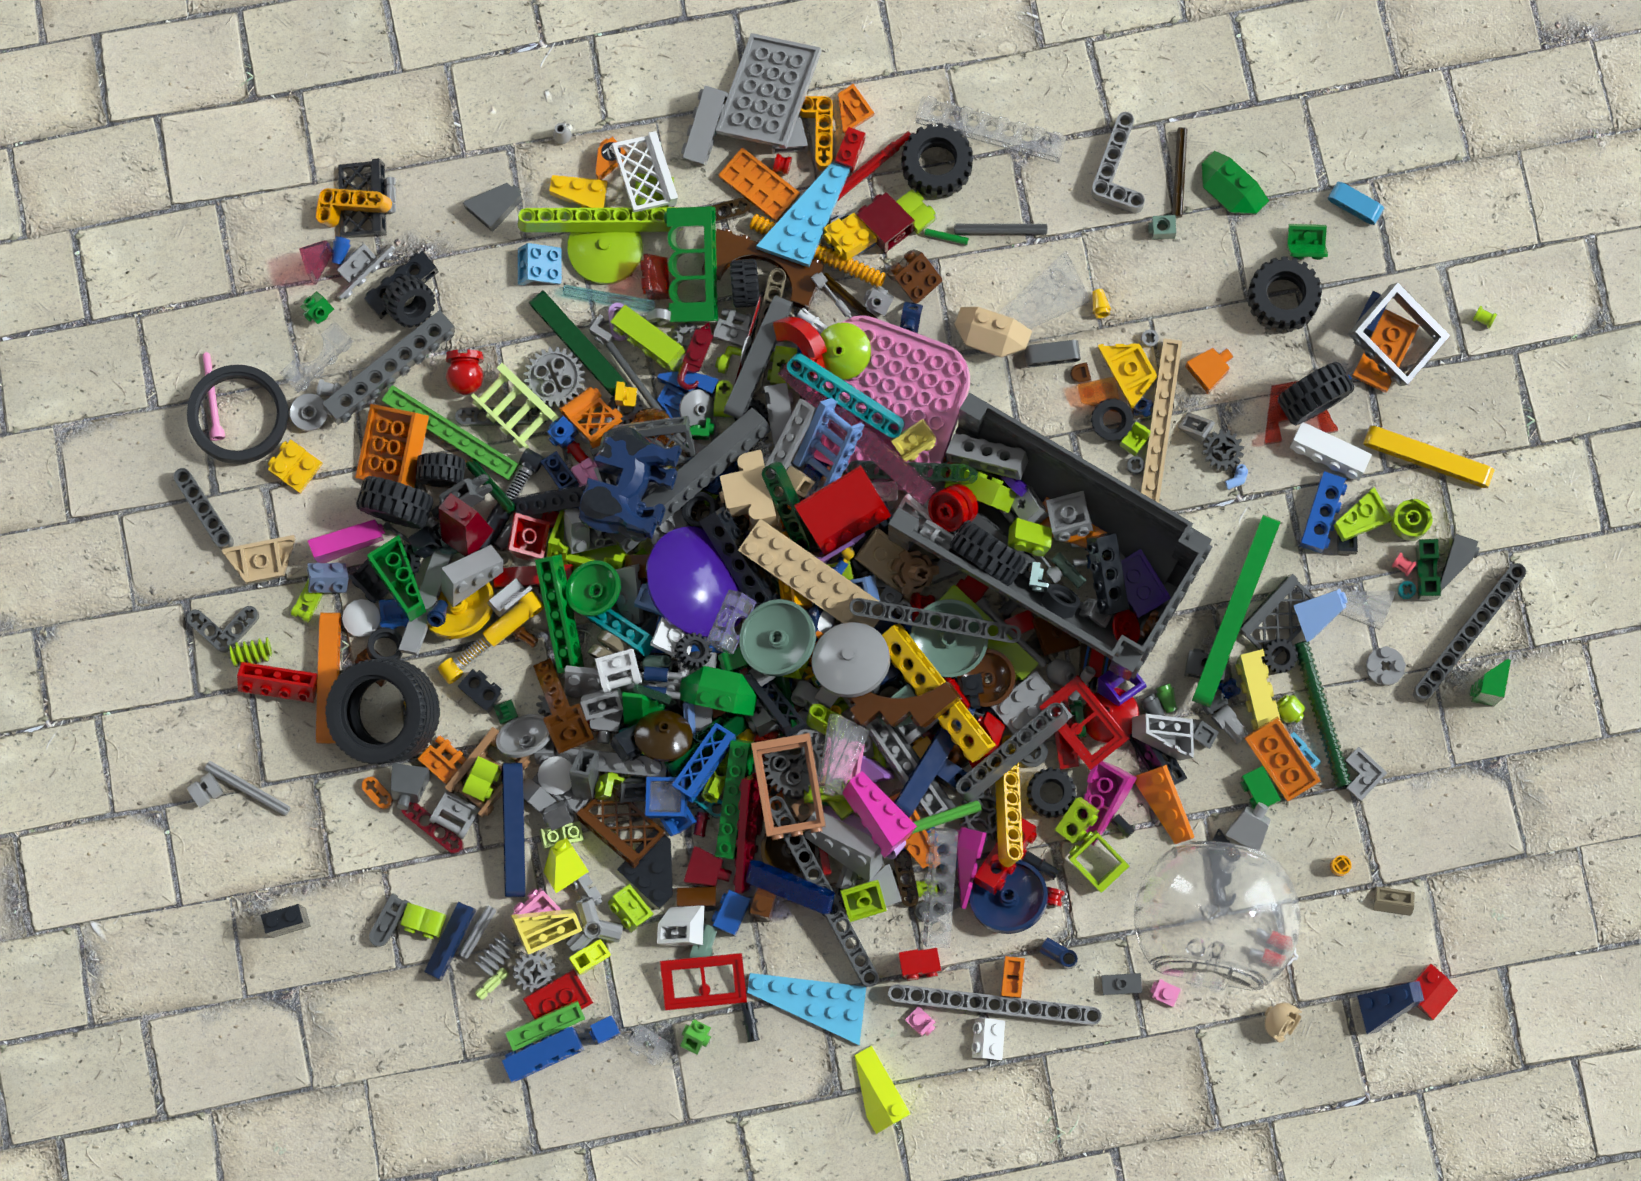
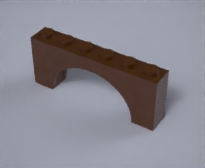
M717 228V280H721L723 274L730 268L731 261L755 259L771 263L782 269L789 279L792 287L790 301L793 302V306L801 309L805 308L809 311L817 290V286L811 277L815 273H823L824 265L821 264V261L813 258L810 267H806L756 249V245L761 240L756 242L750 240L751 238L746 235L740 234L738 236L732 234L733 232L729 229L722 228L720 230ZM705 262L702 267V275H705Z

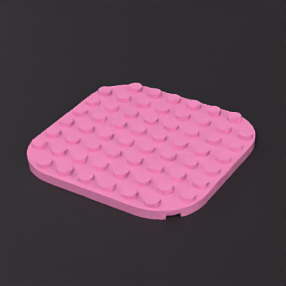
M870 316L851 317L843 322L856 325L865 332L871 345V357L867 367L861 374L843 381L900 416L905 424L902 432L924 419L936 436V443L929 451L924 450L919 453L915 460L911 462L908 460L904 463L902 456L891 442V437H888L836 404L835 413L851 426L859 423L864 424L862 436L855 445V451L850 456L849 464L845 471L850 472L861 465L870 480L887 487L906 491L921 488L937 475L942 466L959 419V409L969 391L970 373L967 363L956 349L945 343ZM839 347L837 348V353L841 354L842 348ZM826 382L828 388H834L832 383ZM810 387L805 401L816 407L818 402L829 398ZM845 392L842 393V396L844 398L850 399L849 394ZM858 403L861 409H866L863 403ZM874 414L875 418L879 420L882 419V416L880 414ZM830 419L828 428L842 440H845L847 432ZM890 424L892 429H899L896 424ZM823 434L821 443L837 456L840 447ZM816 449L814 457L833 466L834 463Z

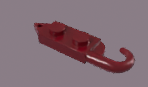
M709 323L695 330L677 375V382L683 389L691 390L699 384V381H695L691 385L686 384L684 378L687 372L697 373L701 370L714 336L711 334Z

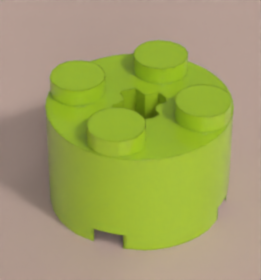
M1419 499L1401 502L1392 514L1391 528L1394 533L1407 541H1416L1422 538L1433 522L1429 506ZM1411 517L1414 518L1413 523L1409 521Z

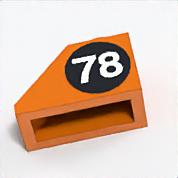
M613 136L610 139L603 140L599 145L596 165V177L598 180L604 179L618 167L612 148V143L617 141ZM622 147L618 148L619 153L627 157V152Z

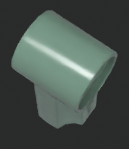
M706 924L703 925V945H693L689 958L712 955V946L718 928Z

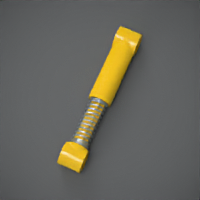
M534 591L527 593L518 601V604L482 632L483 636L479 638V641L476 640L477 642H474V645L468 646L469 649L460 653L461 655H458V657L454 659L449 658L444 661L437 670L448 684L454 683L464 674L463 670L469 666V663L471 664L472 661H475L474 659L480 657L482 652L485 653V650L487 651L490 646L495 647L529 618L540 613L544 609V604Z

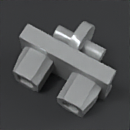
M927 519L922 530L919 532L923 537L950 551V542L955 535Z

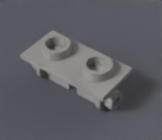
M587 873L570 884L572 889L577 891L580 899L593 897L596 906L603 902L601 900L602 896L595 886L591 889L587 887L593 883Z

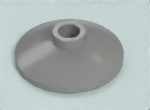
M695 389L689 391L681 400L679 407L680 416H689V426L706 425V418L711 419L714 414L712 397L703 390Z
M310 393L297 397L290 408V417L295 426L305 431L320 428L328 417V413L323 409L322 405L324 400L320 396ZM309 411H313V415L311 417L307 416V413Z

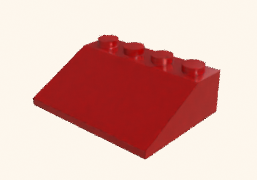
M861 465L794 505L825 556L891 517L890 512Z

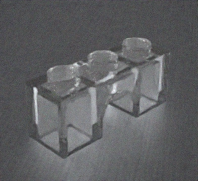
M728 590L706 642L710 641L711 646L721 652L734 654L740 638L734 630L735 621L739 617L746 619L753 611L756 601L742 592Z

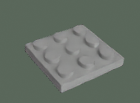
M1035 671L1016 686L1005 701L990 708L1006 725L1011 734L1014 735L1042 712L1039 706L1055 693L1038 672ZM1061 702L1060 704L1063 706L1064 710L1066 711V713H1067V715H1068V719H1070V718L1072 717V714L1067 710V708H1066V707L1063 705V703ZM1046 725L1040 726L1039 729H1043ZM1027 737L1024 742L1029 741L1031 737Z

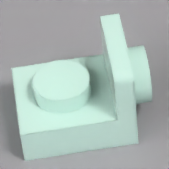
M1033 562L1029 587H1032L1033 591L1044 592V589L1046 590L1049 584L1038 582V579L1042 580L1044 570L1040 568L1041 563Z

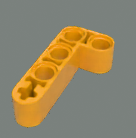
M805 96L803 105L808 104L810 108L808 110L801 109L799 115L803 118H816V167L823 172L833 162V103L827 96ZM826 104L829 106V108L827 110L820 109V106ZM822 122H827L829 124V126L826 128H822L819 125ZM822 140L829 142L826 146H822L819 143ZM822 154H826V163H822Z
M326 188L319 194L316 219L325 226L332 228L339 223L341 210L386 213L391 209L392 201L389 197L377 191Z

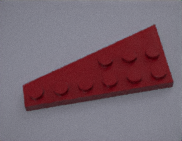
M756 773L743 778L739 785L741 798L738 803L740 813L737 822V856L734 862L736 875L733 884L735 886V893L740 894L749 890L754 871L752 859L758 851V846L755 843L757 835H761L764 821ZM767 785L768 793H769V791H770V785Z

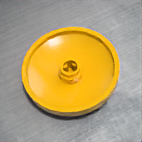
M488 582L454 607L441 592L438 600H444L448 604L445 623L440 627H433L429 624L428 629L433 634L446 639H460L479 631L488 622L493 613V609L487 604L495 596L491 584Z

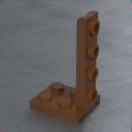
M551 658L533 665L552 714L543 718L558 754L594 740V736L579 703L570 707Z

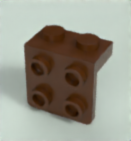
M915 249L908 251L900 262L890 267V271L887 273V276L891 280L898 282L912 302L916 304L942 282V277L925 255Z

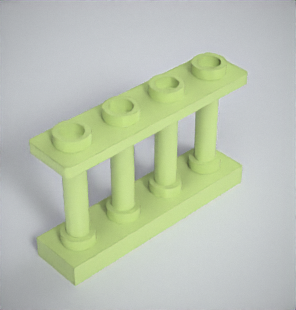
M501 363L497 367L501 372L499 377L479 398L473 393L471 395L474 399L472 403L479 410L484 408L488 412L486 416L493 423L495 421L500 423L499 429L507 436L511 434L515 438L513 442L520 449L523 446L527 449L529 446L525 441L545 420L548 421L550 419L554 422L559 417ZM510 380L514 384L513 390L493 411L490 410L484 403L504 382L507 383ZM523 393L527 397L526 403L505 424L498 415L518 394L521 395ZM537 406L541 410L539 417L518 436L511 429L531 408L534 409Z

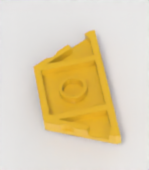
M1140 343L1129 345L1115 344V346L1099 344L1098 349L1129 406L1133 408L1156 380L1157 374Z

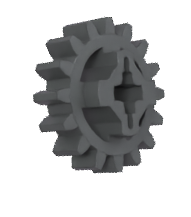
M1220 429L1218 435L1215 431L1212 432L1213 438L1208 436L1206 438L1208 443L1203 444L1206 450H1203L1202 454L1207 455L1205 462L1211 461L1210 467L1216 465L1217 471L1221 467H1223L1224 471H1227L1228 466L1234 469V463L1240 464L1239 458L1244 456L1240 452L1244 450V446L1239 445L1242 439L1236 440L1237 434L1230 435V430L1225 434ZM1218 440L1217 446L1211 447L1213 442ZM1221 447H1224V450H1227L1225 454H1223V451L1220 450ZM1236 453L1235 457L1229 461V456Z

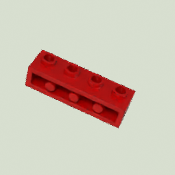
M242 662L237 674V686L239 692L314 703L317 694L318 676L317 673Z

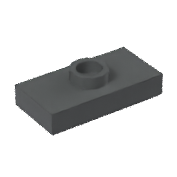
M1141 973L1101 976L1103 995L1142 993Z

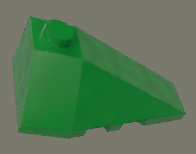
M626 692L622 694L625 727L630 728L636 725L642 717L651 712L666 709L664 704H659L658 706L657 701H652L651 698L643 694Z

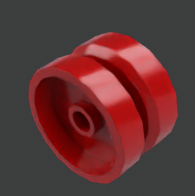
M951 484L931 496L928 502V513L932 522L948 532H954L961 528L965 521H973L978 513V503L975 495L968 487L962 484Z

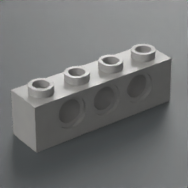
M954 434L946 451L949 463L1021 480L1028 464L1026 451L1021 448H1011L1002 443L995 444L985 439L971 438L965 434Z

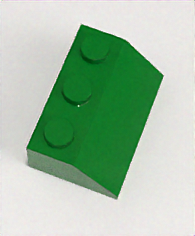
M1506 659L1485 673L1480 679L1478 678L1474 685H1471L1469 696H1472L1471 702L1495 706L1505 697L1511 664L1510 659Z

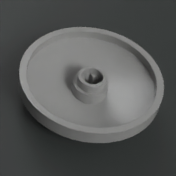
M857 622L843 623L828 630L818 640L812 655V668L818 682L825 690L840 697H858L871 692L884 680L890 666V652L883 636L873 627Z

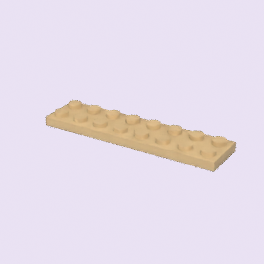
M759 519L738 551L842 623L857 622L874 628L879 619L854 615L849 609L850 602L855 598L879 600L762 519ZM861 601L853 603V610L855 612L863 610L864 605ZM876 604L872 607V613L875 616L882 614L883 608L881 605Z

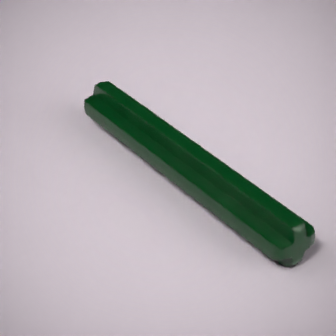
M474 459L467 461L466 467L475 478L482 474L488 476V481L482 485L491 484L493 490L489 493L507 513L514 511V503Z

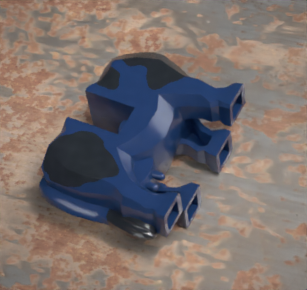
M618 427L605 432L594 461L600 472L618 476L616 480V485L618 486L588 478L579 507L580 521L592 529L621 534L635 542L645 541L647 537L652 539L656 525L661 526L666 508L660 503L653 507H647L644 502H641V498L646 492L649 482H654L660 486H666L669 490H673L678 474L675 468L664 469L660 465L676 467L682 451L680 446L674 445L671 448L664 449L651 443L635 429L629 427Z

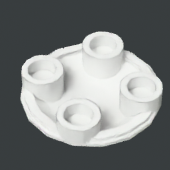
M359 599L347 605L343 612L342 620L344 627L349 633L355 637H364L379 628L381 617L374 603L369 600Z
M561 756L546 759L538 771V781L541 787L546 792L554 795L564 794L572 787L569 775L572 764Z

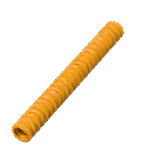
M756 214L753 216L749 227L751 230L755 229V232L760 231V234L766 235L775 226V222H770L769 219L765 220L763 216L759 217ZM819 243L813 257L823 261L824 264L833 265L835 269L839 268V271L844 270V273H849L850 276L855 275V278H860L861 281L865 280L867 284L870 282V285H876V288L882 286L886 277L884 272L875 271V268H869V265L864 266V263H859L858 260L854 261L851 258L846 261L843 256L840 257L832 248L827 249V246H822L821 243Z

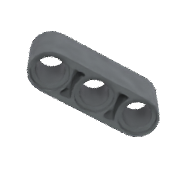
M1078 340L1028 345L1024 350L1027 367L1073 363L1081 360Z

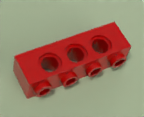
M1021 817L1023 856L1021 859H1023L1027 852L1026 847L1029 843L1033 844L1037 834L1036 826ZM998 842L974 876L975 884L994 895L997 890H1002L1006 883L1005 878L1008 874L1012 875L1016 868L1015 864L1005 867L1000 863L998 858ZM998 868L1001 872L994 874L992 870Z

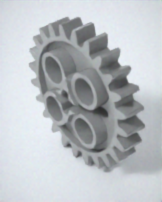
M549 347L547 353L544 349H541V356L535 353L536 360L529 359L532 365L525 366L529 372H524V376L528 377V379L524 380V383L530 384L527 387L545 404L548 402L550 408L553 407L554 403L560 408V403L567 404V400L571 401L573 395H579L577 390H583L580 383H585V379L581 378V376L585 375V372L579 371L583 368V365L577 364L579 362L578 357L573 359V352L567 355L566 348L560 352L559 347L555 351ZM557 362H564L563 368H555ZM547 363L551 364L562 392H558ZM540 369L547 370L546 375L542 377L537 374ZM569 378L572 380L570 385H562L564 379ZM553 386L554 391L547 394L545 393L546 387Z

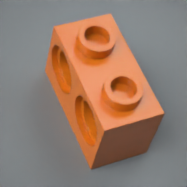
M1005 956L1001 996L1021 998L1025 958Z

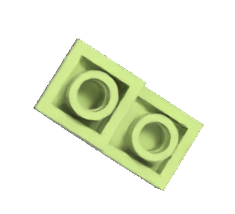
M580 821L567 824L553 831L551 828L539 830L543 850L551 848L558 841L566 837L571 844L584 840Z

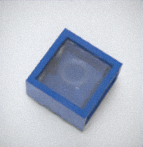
M646 777L645 816L647 818L687 819V799L683 793L672 787L677 777ZM686 778L682 779L678 785L687 790L688 780Z

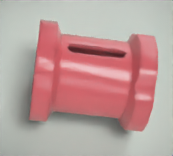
M1400 553L1391 567L1398 568L1408 577L1417 563L1415 561L1411 562L1403 556V553Z

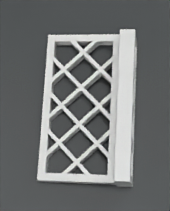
M656 131L649 132L648 136L612 143L633 213L668 205V207L676 206L678 196ZM645 142L647 149L645 152H642L635 148L636 145ZM625 147L629 149L630 152L627 157L620 154L618 148ZM632 152L642 156L638 163L629 158ZM644 158L652 162L650 169L641 165ZM626 162L635 166L632 173L624 169ZM638 168L647 173L644 180L634 175ZM649 175L657 178L656 186L646 181ZM631 179L641 183L638 190L630 186ZM643 185L653 190L650 196L640 192ZM655 191L662 194L664 200L656 201L653 199L652 196ZM637 195L647 200L645 204L636 205L635 198Z

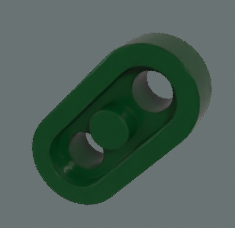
M1081 699L1073 700V704H1070V712L1075 717V723L1079 724L1084 721ZM1085 725L1082 726V732L1077 734L1078 738L1086 737Z

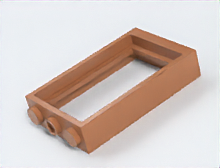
M810 733L751 743L767 837H772V840L783 839V835L791 834V837L803 835V831L808 830L811 833L822 832V828H826ZM804 747L816 820L774 828L762 754Z

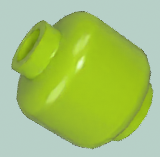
M1284 695L1276 703L1279 716L1286 723H1298L1304 717L1305 706L1294 695Z

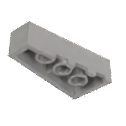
M815 811L806 822L816 820ZM824 813L826 828H822V832L811 833L810 830L804 831L806 839L868 882L873 879L882 867V850L878 844L873 842L872 836Z

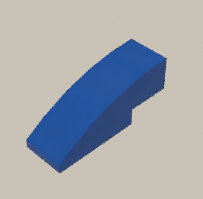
M679 372L658 374V382L666 385L667 383L684 393L695 389L703 390L711 397H714L716 386L719 382L718 379L707 375L687 372L684 382L691 385L695 381H699V384L694 389L686 390L681 388L677 382Z

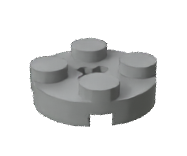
M1388 646L1374 650L1366 662L1367 675L1377 685L1389 686L1397 683L1402 678L1406 667L1402 655L1397 650ZM1381 662H1388L1390 664V670L1388 671L1387 669H1385L1383 671L1381 669Z

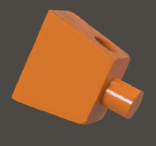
M1211 348L1187 361L1185 368L1206 393L1209 394L1229 372L1230 367L1227 362L1233 358V355L1227 348L1220 354L1214 348Z

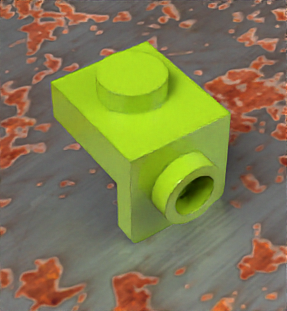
M1135 422L1131 431L1128 432V435L1124 437L1119 446L1136 456L1147 442L1151 431L1144 425Z
M607 772V774L599 776L595 786V798L598 800L610 798L613 785H619L624 781V778L619 777L614 772Z

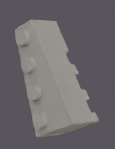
M706 85L704 89H700L698 100H700L699 106L694 108L692 115L695 119L693 125H689L687 136H689L688 142L683 144L681 154H684V159L707 165L714 145L712 138L717 135L715 130L725 105L724 102L728 97L727 92Z

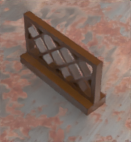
M613 787L612 793L615 795V801L604 802V800H601V802H598L599 800L594 798L584 809L581 808L576 813L577 819L631 867L635 868L639 864L640 859L666 833L631 802L620 803V801H617V797L620 799V792ZM626 804L629 807V813L618 814V805ZM615 805V814L604 815V806ZM593 806H601L602 815H593L589 810ZM629 817L630 826L618 827V818ZM632 817H641L643 825L632 826ZM616 818V827L605 826L604 819ZM643 829L644 838L632 839V830ZM646 829H655L658 834L654 838H646ZM630 830V839L619 838L618 831ZM644 842V849L639 854L633 850V843Z

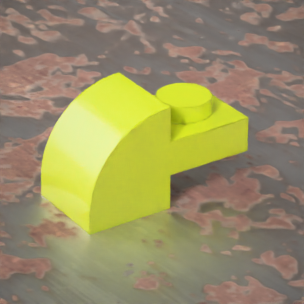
M599 939L587 948H583L569 957V961L580 976L609 958L611 954L602 940Z

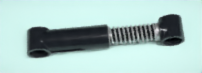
M529 448L523 452L519 460V472H516L517 474L511 480L512 483L506 489L507 492H504L512 502V499L520 496L519 493H522L521 490L525 487L524 484H527L526 481L530 478L529 476L539 471L542 466L541 461L545 459L544 456ZM496 502L486 520L494 531L479 550L494 545L513 511L507 513Z

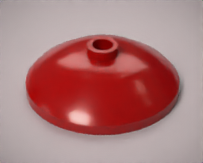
M1114 688L1119 696L1127 692L1120 688ZM1096 692L1094 695L1105 709H1110L1109 713L1128 736L1131 735L1132 717L1139 716L1136 700L1131 697L1120 706H1117ZM1087 703L1083 709L1084 720L1094 712ZM1097 715L1085 724L1086 732L1089 736L1100 743L1106 744L1114 738V735Z

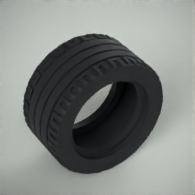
M398 659L364 660L349 666L333 682L334 684L330 688L325 706L327 727L333 741L350 758L356 759L358 762L361 761L362 763L374 765L405 761L422 752L435 736V731L438 729L437 726L439 724L440 701L436 688L433 686L434 684L426 676V673L422 672L416 665ZM381 679L393 684L402 694L406 704L404 726L400 733L387 743L374 739L364 728L360 717V704L364 693L373 683Z

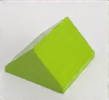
M879 880L841 891L849 922L887 911Z

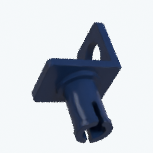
M904 302L900 327L918 334L923 305Z

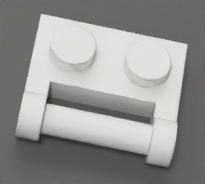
M634 649L595 659L604 693L628 684L642 683ZM629 670L632 672V676L610 682L607 676Z

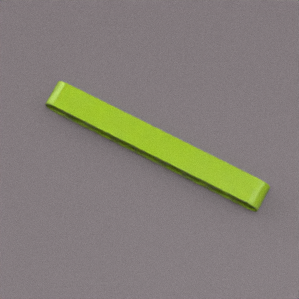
M656 207L634 213L632 208H524L518 214L517 226L522 232H669L671 228L667 227V224L664 222V213L667 212V208L678 207Z

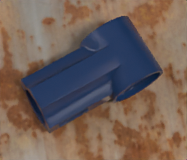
M1048 937L1039 951L1066 969L1074 968L1078 962L1077 954L1073 950L1067 949ZM1066 955H1072L1075 960L1072 964H1066L1063 958Z

